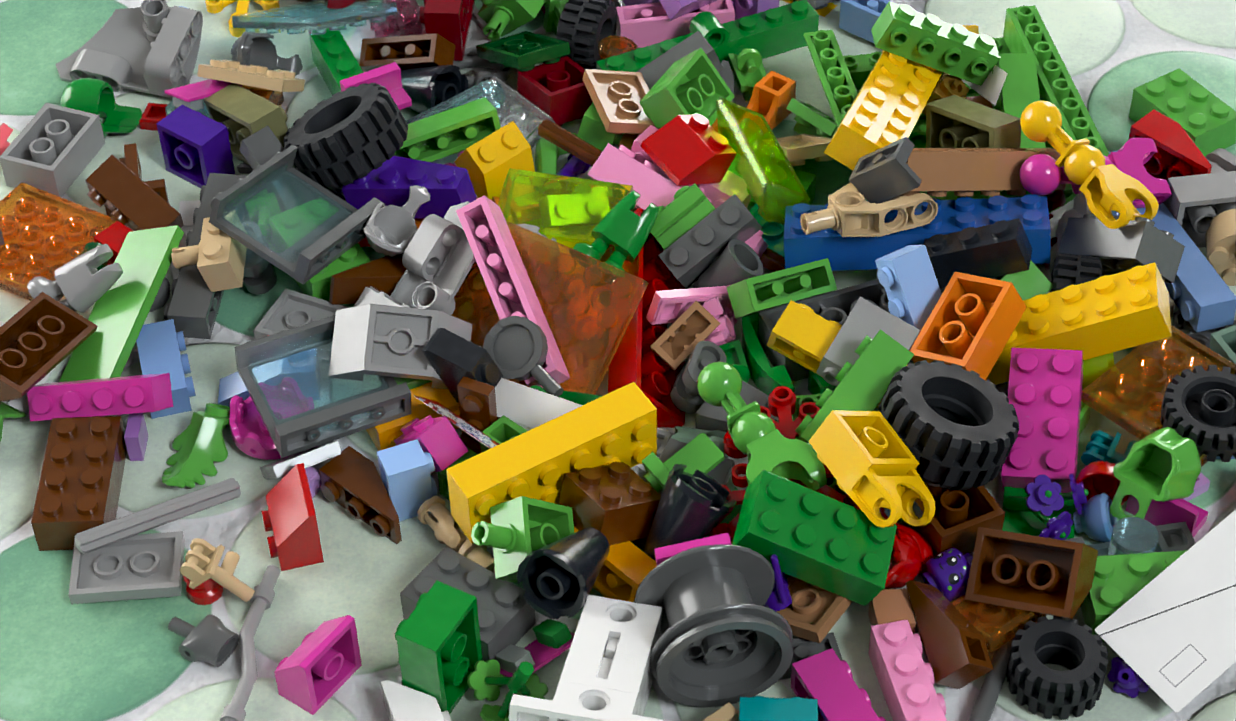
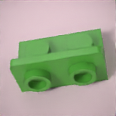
M794 98L790 100L786 109L796 114L794 118L797 121L794 126L795 132L826 138L833 137L838 129L835 119L808 103Z

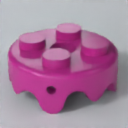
M284 379L281 386L276 388L267 387L262 384L259 385L277 420H285L315 410L312 399H305L298 385L291 379ZM234 395L230 402L229 425L233 441L238 449L246 455L258 459H281L251 396L243 400L242 397Z

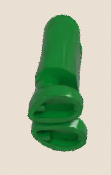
M632 190L620 200L592 230L591 235L596 240L591 245L577 243L571 250L575 260L585 269L593 272L606 250L613 245L615 247L613 253L599 267L597 276L604 282L617 287H622L627 280V274L622 268L625 260L634 262L652 230L660 209L651 202L647 209L642 212L641 217L632 212L641 197V194L635 190Z

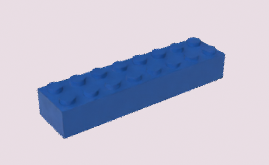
M1028 194L1023 197L1012 198L1004 196H992L986 199L960 197L956 200L932 198L938 205V213L932 222L924 226L881 237H842L832 228L806 235V232L804 233L801 227V214L827 209L828 203L825 205L798 203L793 206H786L783 238L785 268L828 258L832 271L878 269L875 262L876 259L908 245H923L924 239L934 235L954 233L969 227L977 228L994 224L1001 220L1009 221L1018 218L1032 247L1031 261L1034 264L1050 263L1051 228L1047 196ZM920 203L916 207L914 214L920 215L925 212L928 203ZM898 210L889 211L884 218V223L892 222L896 218Z

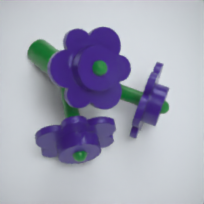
M1073 473L1069 474L1072 492L1060 494L1061 486L1057 482L1051 483L1048 476L1041 474L1034 479L1033 483L1026 485L1025 491L1029 495L1028 497L1007 496L1004 505L1007 510L1032 512L1046 525V528L1039 534L1040 537L1064 540L1069 536L1071 532L1070 527L1073 525L1071 514L1064 511L1057 518L1050 519L1048 516L1053 511L1061 510L1064 506V501L1071 499L1074 500L1078 515H1081L1082 504L1088 503L1087 495L1089 492L1084 488L1083 482L1076 483Z

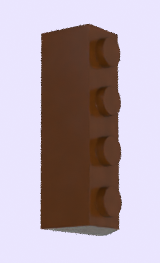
M41 292L0 327V401L19 399L91 336L98 326L44 292Z

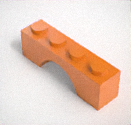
M771 70L754 85L750 101L736 121L731 122L719 116L711 126L718 134L723 135L728 140V144L736 152L748 153L750 151L749 142L761 141L792 113L786 108L792 98L796 99V81Z

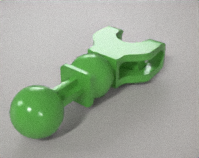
M713 362L701 370L697 379V389L701 398L712 406L724 408L728 414L726 418L728 432L732 437L734 445L739 451L748 456L746 468L748 486L763 469L785 479L800 480L809 489L814 491L827 485L824 465L818 459L811 445L798 439L783 437L779 430L776 429L773 420L761 412L758 402L755 401L748 405L740 396L742 379L734 366L726 362Z

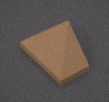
M695 301L650 346V349L675 371L691 354L695 346L700 341H704L720 325V322L700 303Z

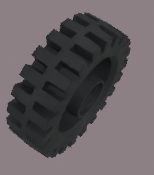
M1202 365L1194 366L1193 373L1189 369L1183 370L1181 376L1177 374L1172 378V382H1169L1162 402L1161 425H1163V428L1170 427L1182 437L1191 438L1197 446L1200 458L1202 454L1207 455V461L1215 462L1217 456H1220L1222 462H1230L1232 455L1236 459V373L1235 375L1230 374L1231 368L1223 366L1222 371H1217L1216 365H1208L1207 371H1205Z

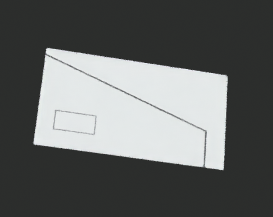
M1236 510L1095 628V632L1175 713L1181 711L1236 662Z

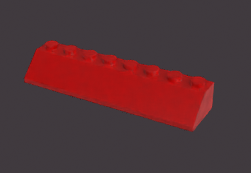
M639 207L634 213L641 217L644 210ZM650 232L634 262L625 260L622 268L627 274V280L623 286L611 285L608 393L635 382L657 409V428L682 427L685 425V412L675 407L670 393L678 372L685 361L673 371L650 349V346L667 330L666 325L668 323L651 325L646 316L655 291L685 289V287L675 278L658 256L664 249Z

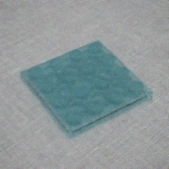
M310 1L232 16L233 28H245L247 32L258 33L266 29V33L275 34L282 33L284 29H287V34H301L308 30L309 35L325 34L326 28H329L330 31L347 29L346 24H349L350 27L367 25L366 20H369L371 23L386 21V16L397 14V3L354 2L346 8L329 9L327 8L328 1Z

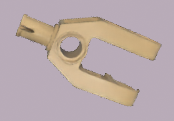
M850 182L828 196L827 209L801 214L800 222L804 233L806 232V235L832 228L842 237H881L929 224L938 213V205L925 193L910 196L899 195L883 203H870L865 200L864 195ZM922 202H927L928 206L925 212L915 215L916 207ZM897 209L898 214L892 222L884 223L886 214L891 210Z

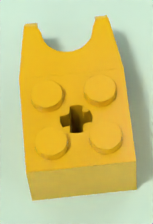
M832 410L808 442L816 451L820 462L826 465L836 478L839 488L846 492L868 519L878 527H893L899 518L915 527L925 526L930 523L935 514V501L916 471L920 463L880 411ZM917 498L921 499L924 504V513L921 518H918L913 512V503ZM880 508L891 510L888 519L885 520L881 516Z

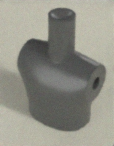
M208 614L196 627L178 617H173L168 625L170 631L185 638L178 650L190 662L204 661L220 667L231 656L239 642V636L225 627L222 621L212 614Z

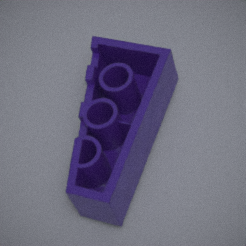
M393 156L391 159L383 162V165L378 169L367 173V176L361 179L358 178L353 183L344 185L342 188L347 203L359 209L374 197L383 202L384 206L395 205L402 207L409 200L410 186L419 185L426 187L431 195L430 201L419 207L414 219H425L431 214L444 218L451 206L467 201L471 203L477 199L466 168Z

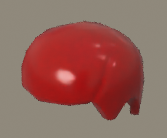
M1104 460L1089 463L1081 470L1077 476L1076 483L1083 482L1084 488L1088 490L1087 501L1101 493L1107 494L1113 501L1121 483L1114 476L1113 468L1116 464ZM1129 495L1122 499L1121 506L1128 500Z

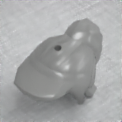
M419 185L410 186L409 200L402 207L389 205L381 208L382 202L375 207L363 231L371 248L377 253H383L391 257L404 253L418 230L414 219L416 212L422 204L430 201L431 195L426 187Z

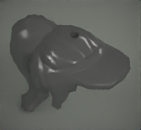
M245 31L233 44L231 60L240 62V65H258L268 67V70L281 69L296 72L295 76L300 74L303 68L302 60L298 54L290 58H283L277 55L276 46L269 40V38L274 39V36L271 34Z

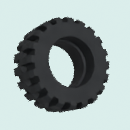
M363 83L357 87H349L343 92H337L327 100L319 102L313 109L305 112L304 116L297 119L293 123V127L289 128L286 132L284 150L292 144L298 147L293 163L295 168L324 188L333 190L341 185L346 186L358 178L361 179L367 176V173L378 169L383 165V162L391 159L395 155V151L400 150L403 146V141L407 139L408 124L385 87L377 83Z
M927 360L918 361L914 364L911 363L895 373L877 411L882 413L920 463L916 471L924 482L928 484L934 482L940 484L941 488L946 489L957 487L958 490H968L972 486L975 489L987 484L998 476L1019 432L1016 410L1013 404H1009V399L1003 391L999 392L996 389V385L990 380L985 381L979 377L980 374L972 370L970 372L966 371L960 365L954 363L947 365L944 364V361L937 360L928 363Z

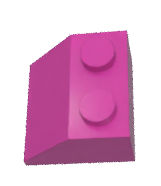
M347 615L323 622L314 632L306 635L301 645L289 657L281 660L274 671L279 695L312 715L333 696L362 665L355 618Z

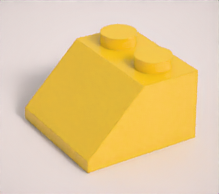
M514 121L466 148L454 161L457 167L468 170L478 198L485 195L492 200L493 196H497L503 202V194L510 193L514 198L537 183L531 146Z

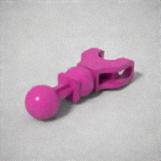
M1130 138L1117 152H1111L1107 157L1104 156L1106 165L1114 164L1124 174L1140 181L1155 196L1159 205L1171 197L1172 192L1167 180L1154 178L1143 166L1154 153L1158 152L1153 139ZM1033 155L1026 159L1021 166L1020 182L1025 190L1031 194L1038 196L1050 194L1059 184H1071L1074 194L1082 193L1079 190L1081 185L1071 182L1064 172V166L1057 167L1055 164L1056 160L1049 155ZM1136 199L1132 203L1135 208H1146L1144 202L1140 199Z

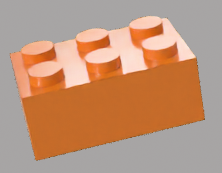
M954 272L909 350L914 354L912 361L916 363L927 360L928 363L937 360L944 361V364L947 365L954 363L962 366V369L970 372L972 370L980 374L979 377L986 381L1027 308L1013 283Z

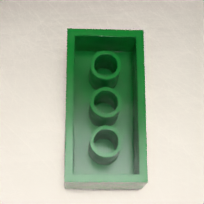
M763 469L746 488L732 545L752 549L763 555L770 564V557L775 554L778 557L781 572L866 606L885 589L897 525L886 528L878 527L868 519L862 510Z

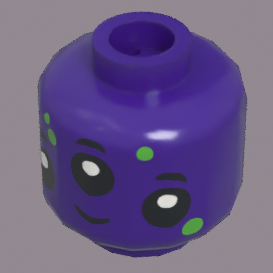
M949 548L926 561L925 572L921 574L925 584L935 586L951 602L966 594L973 557L970 553L963 555L958 549Z

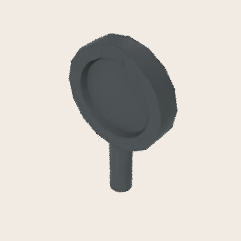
M510 316L498 321L485 336L483 348L487 350L503 374L502 378L519 382L533 377L549 394L559 397L564 389L542 367L546 360L548 345L546 336L540 326L526 317Z

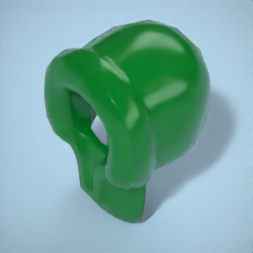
M81 78L72 81L64 88L60 99V106L97 114L100 118L106 119L103 124L101 122L104 139L109 133H129L134 131L138 127L142 116L140 108L118 105L115 102L111 85L99 79Z

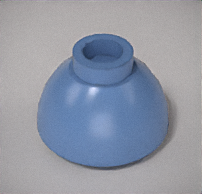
M1105 493L1097 494L1087 501L1088 503L1083 505L1081 515H1078V512H1074V526L1077 533L1084 532L1095 541L1103 543L1112 542L1116 539L1118 533L1117 518L1110 513L1112 500Z

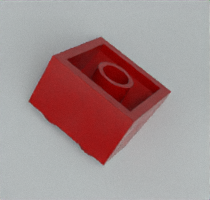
M697 113L677 115L646 138L640 145L677 186L693 185L694 183L696 185L721 183L737 154L728 144V140L723 135L718 134L709 124V120Z
M304 463L296 464L266 494L268 510L261 511L265 532L273 531L274 535L267 537L271 558L278 557L281 571L324 562L316 513Z

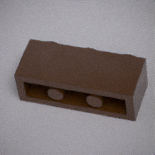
M437 33L362 39L359 65L365 71H370L393 62L397 63L400 70L453 65L455 44Z
M111 155L85 180L89 189L87 193L89 198L99 207L105 205L112 211L110 215L115 221H119L124 225L127 224L134 231L176 225L180 228L184 226L181 214L114 155Z

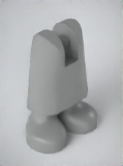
M103 244L54 271L56 280L52 281L44 277H34L28 282L27 288L33 298L44 292L75 312H86L115 284L123 274V270L119 263H113L99 271L97 270L100 265L113 256V251L109 245Z

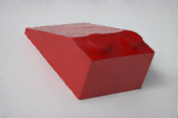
M1153 109L1131 126L1129 139L1151 138L1155 142L1158 152L1154 153L1150 160L1143 165L1146 171L1154 178L1164 179L1168 182V178L1211 173L1212 165L1178 122Z

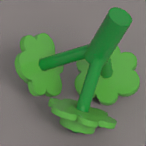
M489 659L486 662L480 660L475 663V671H472L467 679L468 686L474 690V697L477 700L496 701L500 695L499 687L507 685L509 689L502 706L483 705L480 716L485 721H509L508 710L513 694L545 699L544 696L548 693L547 685L540 682L538 675L533 673V665L527 661L522 662L518 666L512 677H504L500 674V664L497 660Z

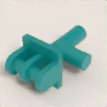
M1094 431L1090 437L1091 441L1086 445V451L1081 456V461L1085 465L1102 460L1114 464L1123 462L1127 458L1133 444L1138 441H1130L1124 454L1115 451L1122 434L1117 432L1115 437L1103 431Z

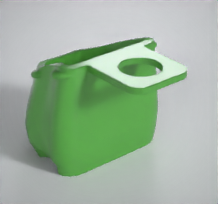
M1164 427L1149 434L1141 441L1134 443L1127 458L1123 462L1117 463L1113 468L1114 476L1121 483L1111 503L1110 513L1131 527H1139L1144 520L1152 499L1164 502L1191 496L1194 492L1195 482L1201 472L1200 457L1195 442L1191 438L1180 436L1170 427ZM1126 495L1134 496L1139 502V510L1134 516H1129L1122 510L1121 501Z

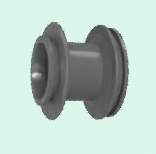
M737 545L699 546L680 552L663 561L641 581L636 591L634 602L662 607L660 633L663 635L656 641L651 650L650 670L662 692L671 700L693 707L724 706L727 703L740 702V697H754L767 690L786 673L791 665L793 658L792 629L788 621L780 613L763 607L773 591L775 576L770 562L760 553Z

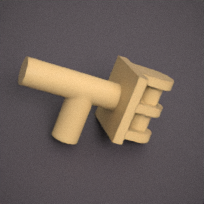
M195 538L190 544L191 550L185 556L186 562L180 567V573L191 580L189 587L194 589L211 578L244 602H248L252 598L254 590L233 576L240 556L236 552L228 551L220 567L218 564L225 549L223 545L215 548L203 539Z

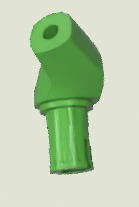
M543 137L537 141L535 148V172L538 183L548 184L557 174V159L561 155L568 154V152Z

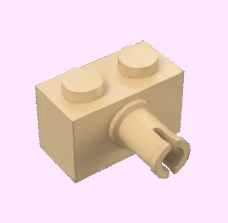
M234 213L224 218L225 221L245 233ZM210 217L203 218L199 244L172 249L171 257L174 267L180 269L181 267L197 265L211 292L242 287L247 247L209 223Z

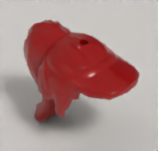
M880 508L881 516L885 520L889 517L886 515L884 508ZM898 523L895 524L897 529L885 589H898L906 586V582L914 580L918 574L925 572L926 561L933 557L931 545L920 533Z

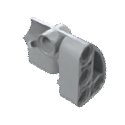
M144 0L141 3V7L116 9L102 28L72 55L56 64L62 81L67 82L81 78H94L109 83L113 92H118L123 87L172 98V96L165 94L164 90L189 85L200 46L203 24L202 12L179 6L169 7L166 0Z
M467 201L451 206L444 218L435 214L427 216L404 251L402 262L406 271L392 294L389 296L383 291L379 292L372 286L370 288L365 287L354 307L378 304L438 310L452 315L456 303L454 297L476 260L456 213V210L470 202Z

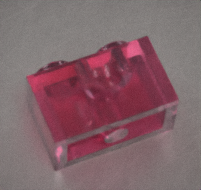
M382 0L384 17L370 19V28L372 31H375V38L387 37L390 33L392 36L421 35L423 30H425V24H420V7L416 0Z

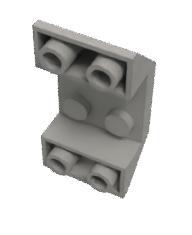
M366 304L336 310L329 378L363 381L364 374L432 380V388L447 389L422 350L438 328H444L471 342L472 324L438 310Z

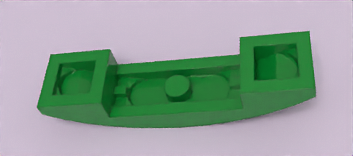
M759 313L742 317L741 345L751 379L756 387L767 395L779 386H786L795 393V387L785 366L771 367L758 340Z

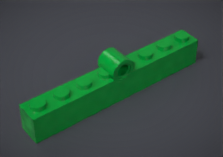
M807 0L795 1L723 24L719 22L713 13L708 11L701 12L690 22L689 30L691 33L596 61V70L637 72L697 31L713 47L720 62L722 60L728 61V54L734 53L739 55L745 48L758 50L762 59L807 46L803 33L818 31L819 14Z

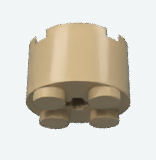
M1230 209L1216 215L1211 220L1210 227L1206 230L1205 234L1207 260L1228 286H1236V209Z

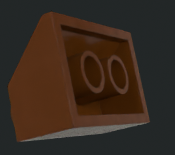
M978 527L964 600L1073 619L1092 588L1098 550L1084 543Z

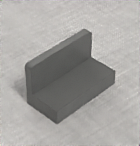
M904 137L859 158L848 180L870 203L876 204L886 202L918 188L922 180L906 164L915 145L907 137Z

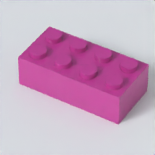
M1011 348L1008 399L1009 404H1013L1016 410L1019 432L1002 466L1003 492L1004 487L1025 489L1027 484L1033 483L1034 479L1041 474L1048 476L1051 483L1057 482L1061 486L1060 493L1072 492L1069 474L1073 473L1076 481L1083 382L1082 350Z

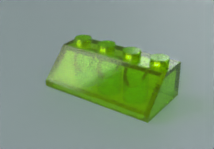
M720 97L716 101L718 133L723 135L728 140V144L737 152L733 160L736 164L735 170L743 177L748 186L746 190L755 199L761 217L770 223L776 222L784 225L786 206H793L798 203L808 204L811 200L764 116Z

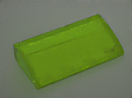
M509 168L498 206L501 208L508 228L516 224L534 225L539 227L538 232L545 235L548 239L554 237L556 240L591 245L596 240L591 235L592 230L620 200L633 190V186Z

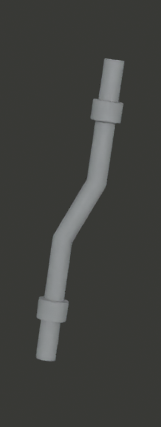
M267 566L260 585L254 588V594L250 599L251 607L239 633L242 676L231 703L225 706L219 721H244L246 711L244 709L258 676L254 635L264 611L270 608L274 599L275 592L273 589L281 572L277 566Z

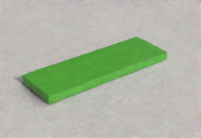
M178 225L128 232L114 262L120 264L123 274L96 301L88 320L98 326L97 330L73 351L59 382L121 376L172 262V249L178 248L184 231Z

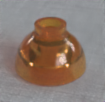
M618 35L607 36L598 43L601 60L638 48L637 44L631 39Z

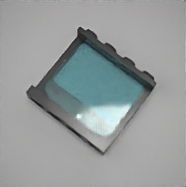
M292 144L284 151L275 153L272 159L265 164L256 166L252 173L246 177L237 179L233 186L224 192H218L210 205L212 212L209 223L300 283L305 284L366 237L363 229L373 210L381 201L374 197L359 209L353 207L292 167L298 147Z
M335 315L289 330L280 331L274 335L249 341L235 347L237 371L281 458L411 414V391L406 382L397 385L395 379L391 376L364 374L363 381L329 378Z

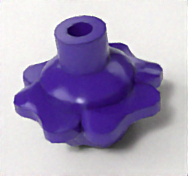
M1112 658V669L1107 674V678L1109 681L1115 682L1113 689L1116 693H1126L1131 698H1136L1139 695V691H1149L1150 687L1122 658Z

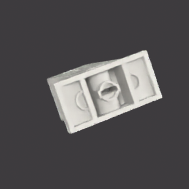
M589 595L584 605L553 701L513 694L509 707V721H668L643 716L654 679L650 670V654L656 641L660 638L662 607Z

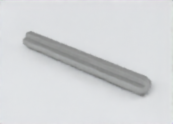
M230 478L85 530L74 536L75 545L82 554L91 552L238 498L241 495L240 485L234 478Z

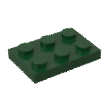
M528 31L476 46L478 57L487 59L490 63L503 64V67L517 68V71L520 72L532 70L535 68V64L541 62L544 64L559 62L561 56L571 54L569 42Z

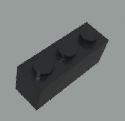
M1019 218L1009 221L1001 220L994 224L977 228L969 227L962 231L944 235L937 234L924 239L923 243L926 246L940 288L947 286L954 272L993 278L1027 271L1030 267L1032 247Z

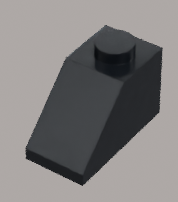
M438 328L422 350L457 403H459L457 385L463 377L495 387L503 377V374L486 349L444 328Z

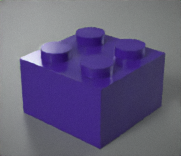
M184 105L179 106L156 123L166 171L199 188L207 184L210 173L235 174L229 132L224 124Z

